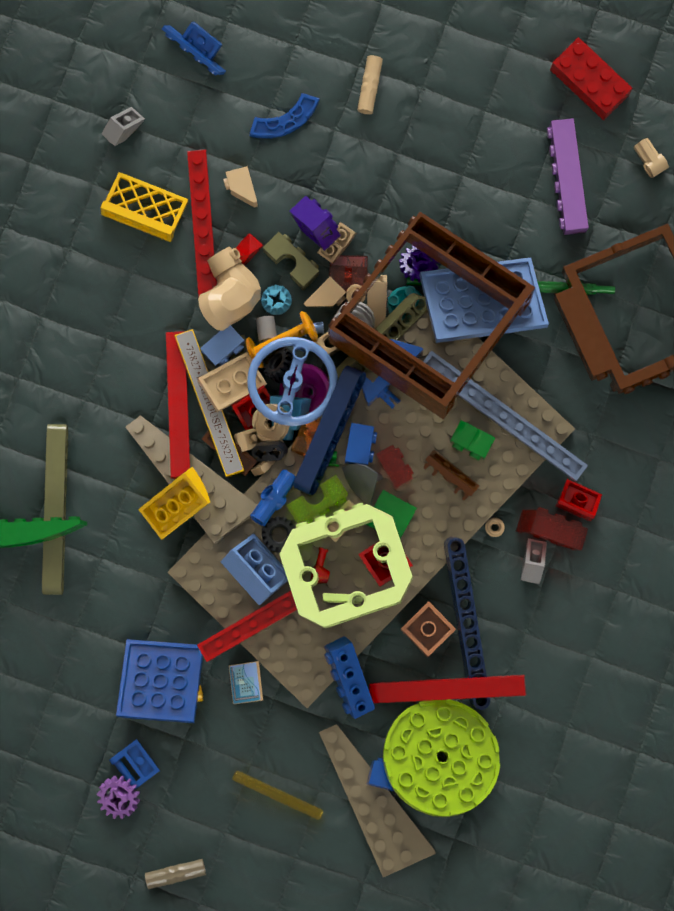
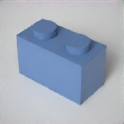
M230 325L225 330L219 331L200 350L213 366L218 368L229 362V357L234 353L235 355L239 354L244 349L245 341Z

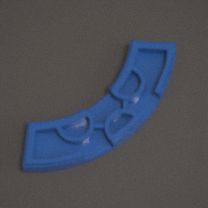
M301 93L295 106L283 116L274 118L255 117L249 135L255 138H276L292 133L309 120L317 108L320 98Z

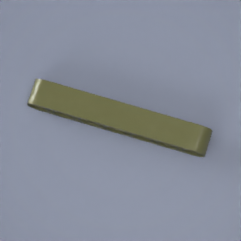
M416 293L409 294L375 330L388 339L398 340L426 312V298ZM419 300L418 305L415 307L416 301ZM406 313L404 320H402L403 314ZM392 327V332L389 334L388 331ZM350 356L336 368L338 379L347 365L365 373L369 370Z

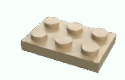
M247 352L199 377L197 380L217 413L249 394L247 377L252 359ZM259 370L256 375L257 389L267 385Z

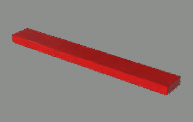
M185 331L166 332L171 479H177L190 469L187 369L175 339V335Z
M525 675L369 684L373 703L526 696Z

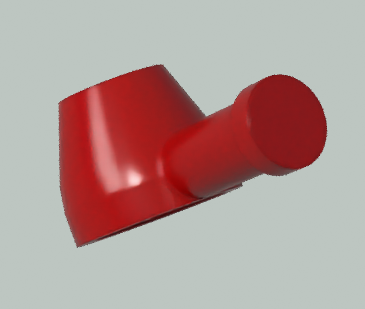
M319 547L317 561L313 567L319 576L317 584L327 583L330 571L323 567L329 549ZM311 573L310 581H312L314 577L313 573Z

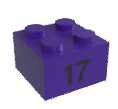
M305 196L289 211L299 229L324 251L341 236L337 230L339 226L332 220V214L327 209L322 210L321 205L315 199L310 200Z

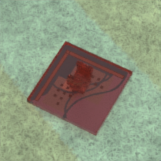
M340 255L333 264L330 262L329 277L346 292L351 285L358 284L362 286L364 284L363 280L367 275L368 256Z

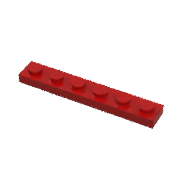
M292 591L285 593L199 643L197 646L206 662L295 612L297 607Z

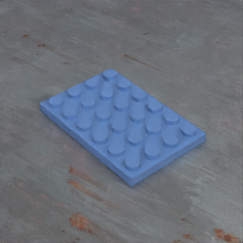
M531 257L498 262L535 287L531 303L521 316L518 315L505 333L547 328L549 323ZM448 268L420 272V280L436 343L489 336L509 310Z

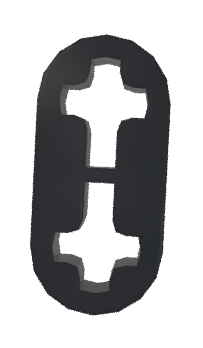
M281 441L259 442L252 449L253 457L262 462L279 461L288 453L287 446Z

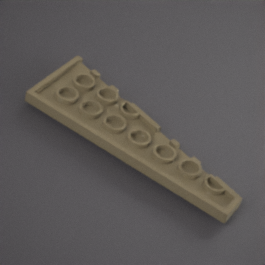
M140 415L128 424L126 429L168 484L175 480L171 479L170 439ZM190 454V468L193 467L201 478L210 499V503L193 516L216 545L251 518L250 515L257 504Z
M336 724L320 731V736L382 876L386 877L436 854L433 847L391 793L386 789L367 785L370 766L339 726Z

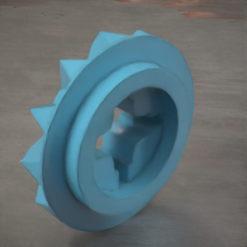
M275 284L263 292L261 302L263 308L268 313L280 315L290 308L292 298L290 292L284 286ZM280 293V300L282 302H277L273 307V299L271 297H276Z

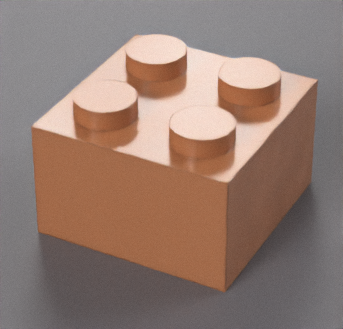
M427 602L400 630L428 657L456 628L430 602Z

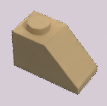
M248 166L227 171V178L223 179L226 190L230 189L231 195L252 207H258Z
M329 277L307 299L304 305L306 307H333L335 304L339 306L346 299L344 296L346 291Z

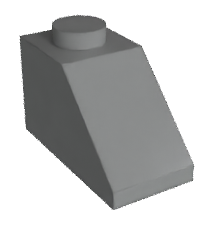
M130 107L112 116L105 126L102 135L116 146L126 141L144 122L145 118Z
M528 538L521 580L540 584L545 567L547 542Z

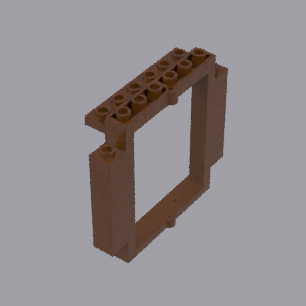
M669 224L660 226L622 243H617L610 248L566 265L562 270L569 289L555 294L554 301L591 381L595 379L601 381L607 378V374H609L612 379L610 386L613 392L617 391L618 394L623 392L624 394L631 393L639 385L645 387L653 383L652 380L656 378L661 380L670 376V372L674 371V355L624 375L577 274L663 238L674 259V235Z

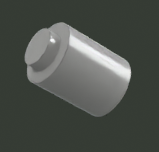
M263 316L255 319L259 342L263 343L277 336L274 316Z

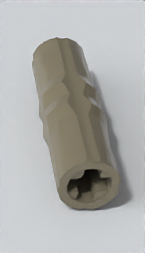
M199 859L145 873L147 888L149 890L205 876L204 861Z

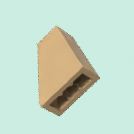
M380 275L367 292V306L372 310L375 317L374 329L386 319L387 275Z

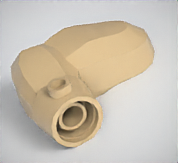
M231 247L223 249L207 260L214 278L217 279L218 285L200 294L198 298L203 316L211 326L220 331L225 330L230 325L244 318L261 299V287L258 280L241 263L239 251Z

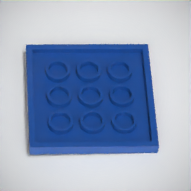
M127 639L116 716L121 718L195 723L203 655L198 646L195 644Z

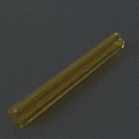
M235 771L232 778L233 781L317 820L321 819L322 809L240 771Z

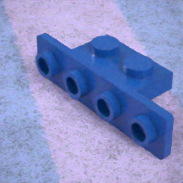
M191 22L183 35L170 25L163 26L162 30L166 32V37L173 41L176 40L182 50L192 53L194 55L193 58L197 62L208 66L209 72L214 75L225 74L226 70L213 61L222 44L197 23Z

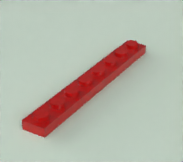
M206 150L187 151L199 296L217 285V279L214 278L207 262L215 253Z

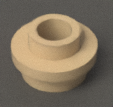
M491 518L485 525V530L491 537H499L505 529L503 521L499 518ZM493 524H496L498 526L497 531H493L491 529V526Z

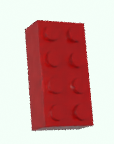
M579 37L552 62L550 68L603 121L632 91V87Z

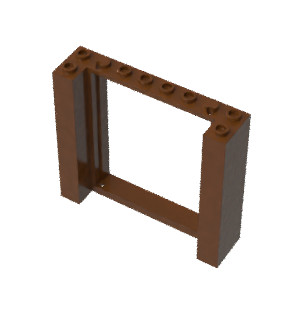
M419 212L416 217L412 216L409 220L407 229L405 231L402 230L398 234L397 242L388 247L383 260L379 259L373 273L366 275L360 289L357 288L353 292L352 300L342 306L341 314L338 318L334 317L328 326L329 343L444 420L455 405L457 396L518 315L521 316L529 306L535 287L422 212ZM406 242L415 246L509 309L455 382H452L351 314Z

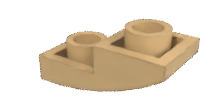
M341 222L337 228L341 236L325 251L320 248L317 252L332 264L339 258L357 234Z

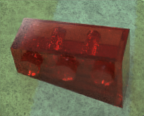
M540 507L537 510H522L516 532L528 533L533 535L534 538H542L550 541V543L571 550L582 551L588 528L582 526L583 523L576 520L567 521L565 520L566 517L560 514H554L553 516L548 514L549 510Z

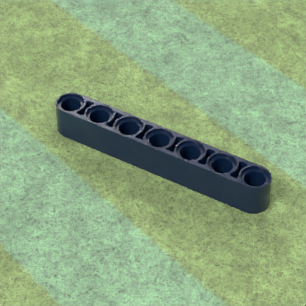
M348 365L343 369L293 484L295 489L311 496L316 493L366 379L365 372Z

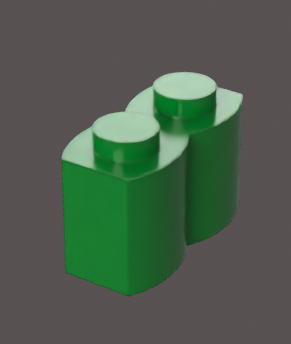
M461 420L450 443L453 444L452 448L460 452L465 450L470 453L469 456L479 461L480 458L485 460L495 441V437Z

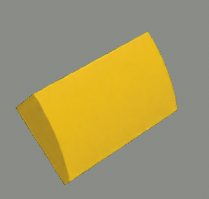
M191 467L138 510L162 540L209 504L210 499L201 478L195 469Z

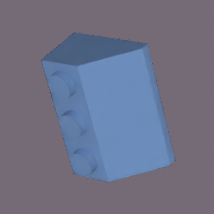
M254 533L234 547L220 561L259 606L288 582L283 565Z

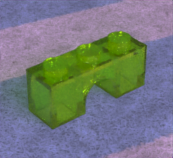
M337 475L319 485L324 494V498L319 504L313 505L308 503L302 495L286 505L297 524L302 522L312 523L314 522L313 518L316 516L328 514L330 512L329 508L336 505L339 507L347 502L348 493Z

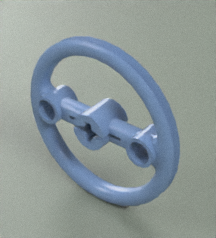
M299 337L280 338L264 346L252 360L247 377L249 395L258 411L269 420L287 426L308 424L321 417L338 382L336 367L329 354L313 341ZM293 346L291 367L283 377L284 392L282 400L274 412L263 403L257 392V371L261 362L268 354L281 347ZM303 351L305 356L299 358L295 355V352ZM309 351H312L323 361L329 375L328 393L317 409L306 415L293 417L295 393L302 386V367ZM297 367L295 373V382L292 385L290 395L288 396L290 390V381L293 378L295 368ZM282 405H288L290 407V411L286 413L282 412L280 410V407Z

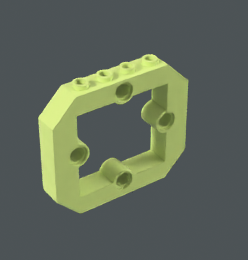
M363 503L353 505L351 510L345 511L341 509L333 512V516L327 518L325 515L314 519L315 522L309 524L307 522L299 523L290 532L280 552V557L298 613L301 617L326 629L402 602L413 580V576L391 515L368 504L363 505ZM373 522L379 538V542L373 548V554L379 562H387L395 586L368 596L363 592L355 591L350 594L347 603L320 611L312 589L318 583L319 576L314 568L305 566L299 546L326 537L338 538L344 531ZM331 523L339 524L337 531L330 532L328 530ZM381 547H386L389 549V553L387 556L381 557L378 555V550ZM307 572L313 573L314 576L310 582L303 580V576ZM356 597H362L364 602L362 606L355 607L353 600Z

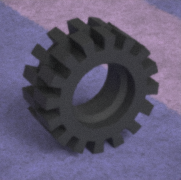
M286 347L273 351L272 355L267 357L269 360L265 361L266 365L263 368L265 375L276 383L282 384L285 373L290 370L293 352Z
M277 516L276 518H271L262 528V540L269 550L279 553L290 532L296 527L292 521L285 517ZM277 527H282L287 532V537L282 542H276L272 538V531Z

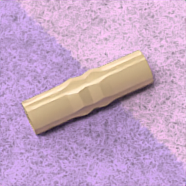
M367 56L357 109L360 113L373 114L383 61L381 57Z

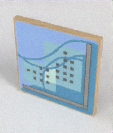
M259 661L229 665L233 704L262 701L263 694Z

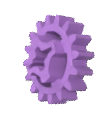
M113 776L111 780L109 778L106 779L99 787L101 790L97 793V796L101 798L97 803L103 804L100 810L106 809V816L112 813L113 819L118 815L123 819L126 815L129 817L133 813L132 811L138 808L137 804L140 802V799L136 797L140 792L134 790L137 786L136 784L130 785L131 779L124 781V776H121L119 780L116 776ZM111 787L110 793L107 795V791ZM130 800L129 806L126 807L127 801Z

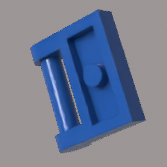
M138 739L109 760L112 765L116 766L126 781L131 779V786L137 785L134 790L160 771ZM124 756L139 775L140 779L137 781L120 760Z

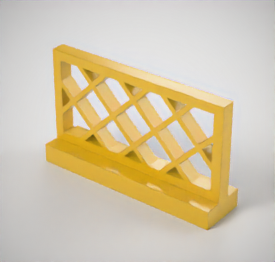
M119 172L106 200L103 201L100 208L101 215L171 242L188 199ZM123 179L129 182L130 187L120 190L118 184ZM139 187L146 188L147 194L138 197L135 189ZM132 190L135 198L125 201L123 193ZM161 194L165 200L155 204L152 196ZM120 195L122 203L116 205L110 202L112 197ZM150 197L153 205L143 208L140 200ZM179 201L182 205L180 208L172 210L170 202ZM137 202L140 209L136 211L129 210L127 205ZM167 204L170 212L160 215L157 207ZM155 209L158 216L149 218L145 212ZM172 215L174 219L172 226L164 224L162 219Z

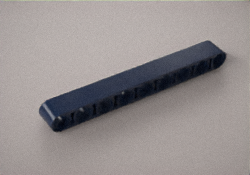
M449 537L444 542V550L465 677H487L465 544L460 538ZM453 541L458 542V549L456 551H452L450 548ZM460 560L462 563L459 570L454 569V562ZM463 579L465 586L459 590L457 582ZM462 599H467L468 605L462 609L460 602ZM466 618H470L471 625L465 628L463 622ZM473 637L474 644L471 647H467V639ZM476 656L477 664L470 666V659ZM490 697L484 698L481 704L476 703V698H469L470 703L480 710H484L490 705Z

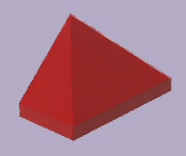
M250 233L236 247L240 253L241 263L244 266L263 247V244Z

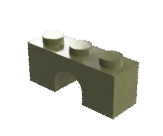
M278 232L263 247V252L276 265L285 258L294 260L296 267L290 273V278L304 291L319 276V266L313 260L309 261L305 257V252L300 247L295 248L291 244L292 240L286 234L282 235Z

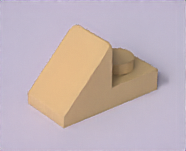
M252 428L234 435L235 441L241 447L242 452L253 449L259 442H264L258 438L256 429Z

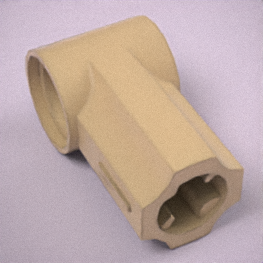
M648 138L641 140L634 146L635 151L644 163L645 171L651 178L669 168L665 157L662 154H658Z

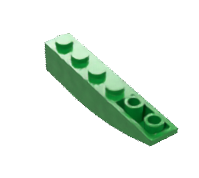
M77 516L69 517L68 520H62V517H51L50 521H44V518H32L30 522H26V519H14V522L0 519V548L20 547L50 541L87 526V521L80 520V517Z

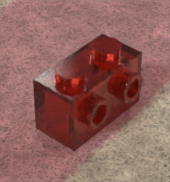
M391 445L377 453L376 459L393 488L397 490L411 482L413 479L411 475L414 473L409 464L405 465L402 461L404 456L398 447L395 449L394 445Z

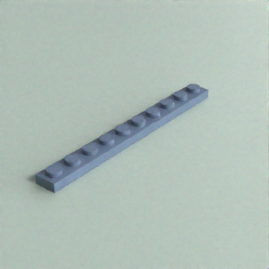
M433 351L423 361L452 382H455L461 374L459 370ZM471 379L458 395L575 482L588 466Z

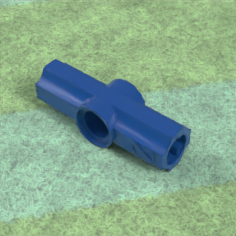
M282 470L273 484L267 486L262 491V499L250 515L254 522L265 526L273 513L284 506L287 500L285 496L292 488L296 476L287 470Z

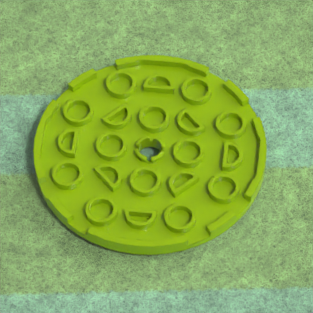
M450 699L421 701L407 708L390 727L383 747V764L387 778L394 791L412 808L432 816H457L478 806L494 788L500 770V750L496 736L493 735L488 727L489 724L469 706ZM437 753H444L447 757V760L445 762H439V760L437 759Z

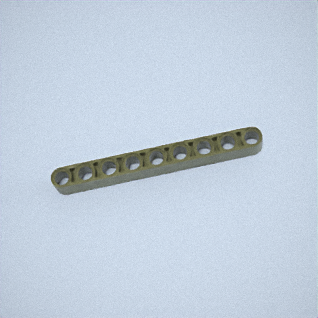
M67 424L47 425L44 521H50L51 517H62V520H66ZM65 535L43 542V595H63Z

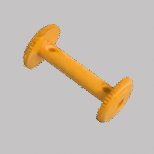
M301 311L302 324L257 346L250 337L246 338L245 344L251 359L253 360L256 354L268 343L280 338L302 337L308 334L313 342H317L318 334L308 314ZM263 361L261 362L259 368L264 367Z

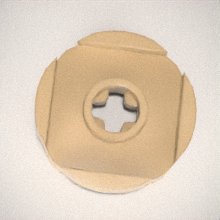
M266 404L270 410L274 412L277 410V404ZM280 407V410L282 412H287L282 407ZM257 409L253 415L252 426L253 429H256L258 438L262 441L283 440L288 433L289 426L274 422V426L270 428L269 419Z

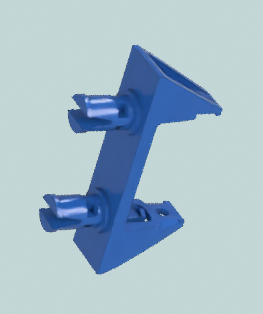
M390 339L417 358L423 353V348ZM380 376L376 378L374 383L366 377L362 390L368 406L377 398H381L393 409L395 405L391 400L397 404L401 400L389 390L391 384Z

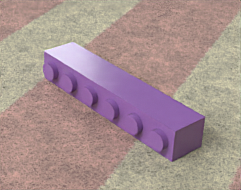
M574 118L554 120L547 127V137L551 139L552 143L549 146L550 157L554 158L552 174L556 175L557 182H554V190L559 195V200H557V210L561 211L559 227L560 230L563 229L564 235L585 233L589 227Z

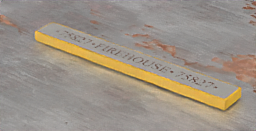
M192 329L175 335L177 345L225 477L244 472L223 410L217 413L197 381L199 377L209 372L194 331Z

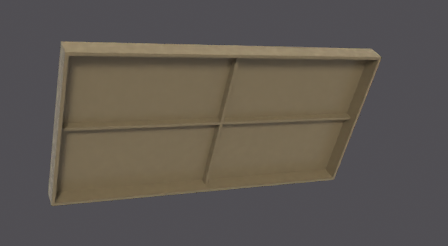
M428 309L397 340L423 348V353L418 357L421 361H424L428 354L433 351L461 373L484 344L478 337L436 343ZM493 351L489 353L471 377L472 381L561 445L575 430L570 423ZM371 370L366 372V377L374 383L378 375ZM393 385L389 386V390L401 400L398 404L391 400L395 405L393 409L381 398H377L368 406L361 389L335 449L337 451L336 464L339 467H327L321 483L313 496L299 491L292 486L285 496L287 500L284 506L276 510L271 518H276L277 516L285 517L292 521L296 527L297 524L307 522V524L315 522L314 519L325 515L326 518L333 516V512L338 511L347 500L354 504L363 503V505H366L351 489L342 470V467L349 465L345 464L351 423L374 426V432H377L376 444L372 443L370 450L374 451L373 462H368V467L377 473H381L383 479L376 484L371 506L374 507L382 490H385L417 508L400 539L404 552L413 565L410 568L413 580L400 604L326 629L301 617L298 610L240 643L307 709L334 681L330 673L332 670L331 664L327 663L324 656L326 653L324 646L345 636L353 643L356 655L358 656L447 564L444 550L445 540L449 537H457L466 544L545 461L543 457L460 396H457L455 405L443 420ZM461 420L495 437V441L485 460L480 458L477 461L469 456V452L465 450L460 452L452 448L453 444L450 443V440ZM311 430L312 437L314 436L316 431ZM297 440L288 448V453L281 460L275 461L270 469L244 493L245 496L258 505L262 499V491L267 486L273 484L282 470H287L293 475H297L305 457L304 454L294 450ZM433 450L437 451L480 485L472 496L469 495L467 499L463 500L462 498L465 495L463 490H459L456 494L454 493L457 485L447 482L440 472L432 476L431 474L434 472L432 466H429L426 470L423 469L427 463L425 459ZM251 518L216 545L205 533L167 572L224 628L229 627L291 591L289 582H287L259 606L220 562L234 547L253 533L264 544L261 535L264 526L254 522ZM362 525L347 530L337 542H334L330 537H326L299 546L305 566L312 568L316 564L319 547L329 549L323 565L324 568L330 571L328 582L316 584V586L312 587L320 611L344 604L324 602L323 593L351 594L355 591H360L368 596L395 586L392 579L379 587L358 555L379 541L376 530L367 525ZM277 527L272 531V538L276 542H282L287 537V532L282 527ZM457 541L451 543L450 548L452 551L458 549ZM269 550L282 564L280 552L277 553ZM307 572L304 574L303 580L310 582L311 572ZM363 602L361 604L353 603V605L355 607H360L363 605Z

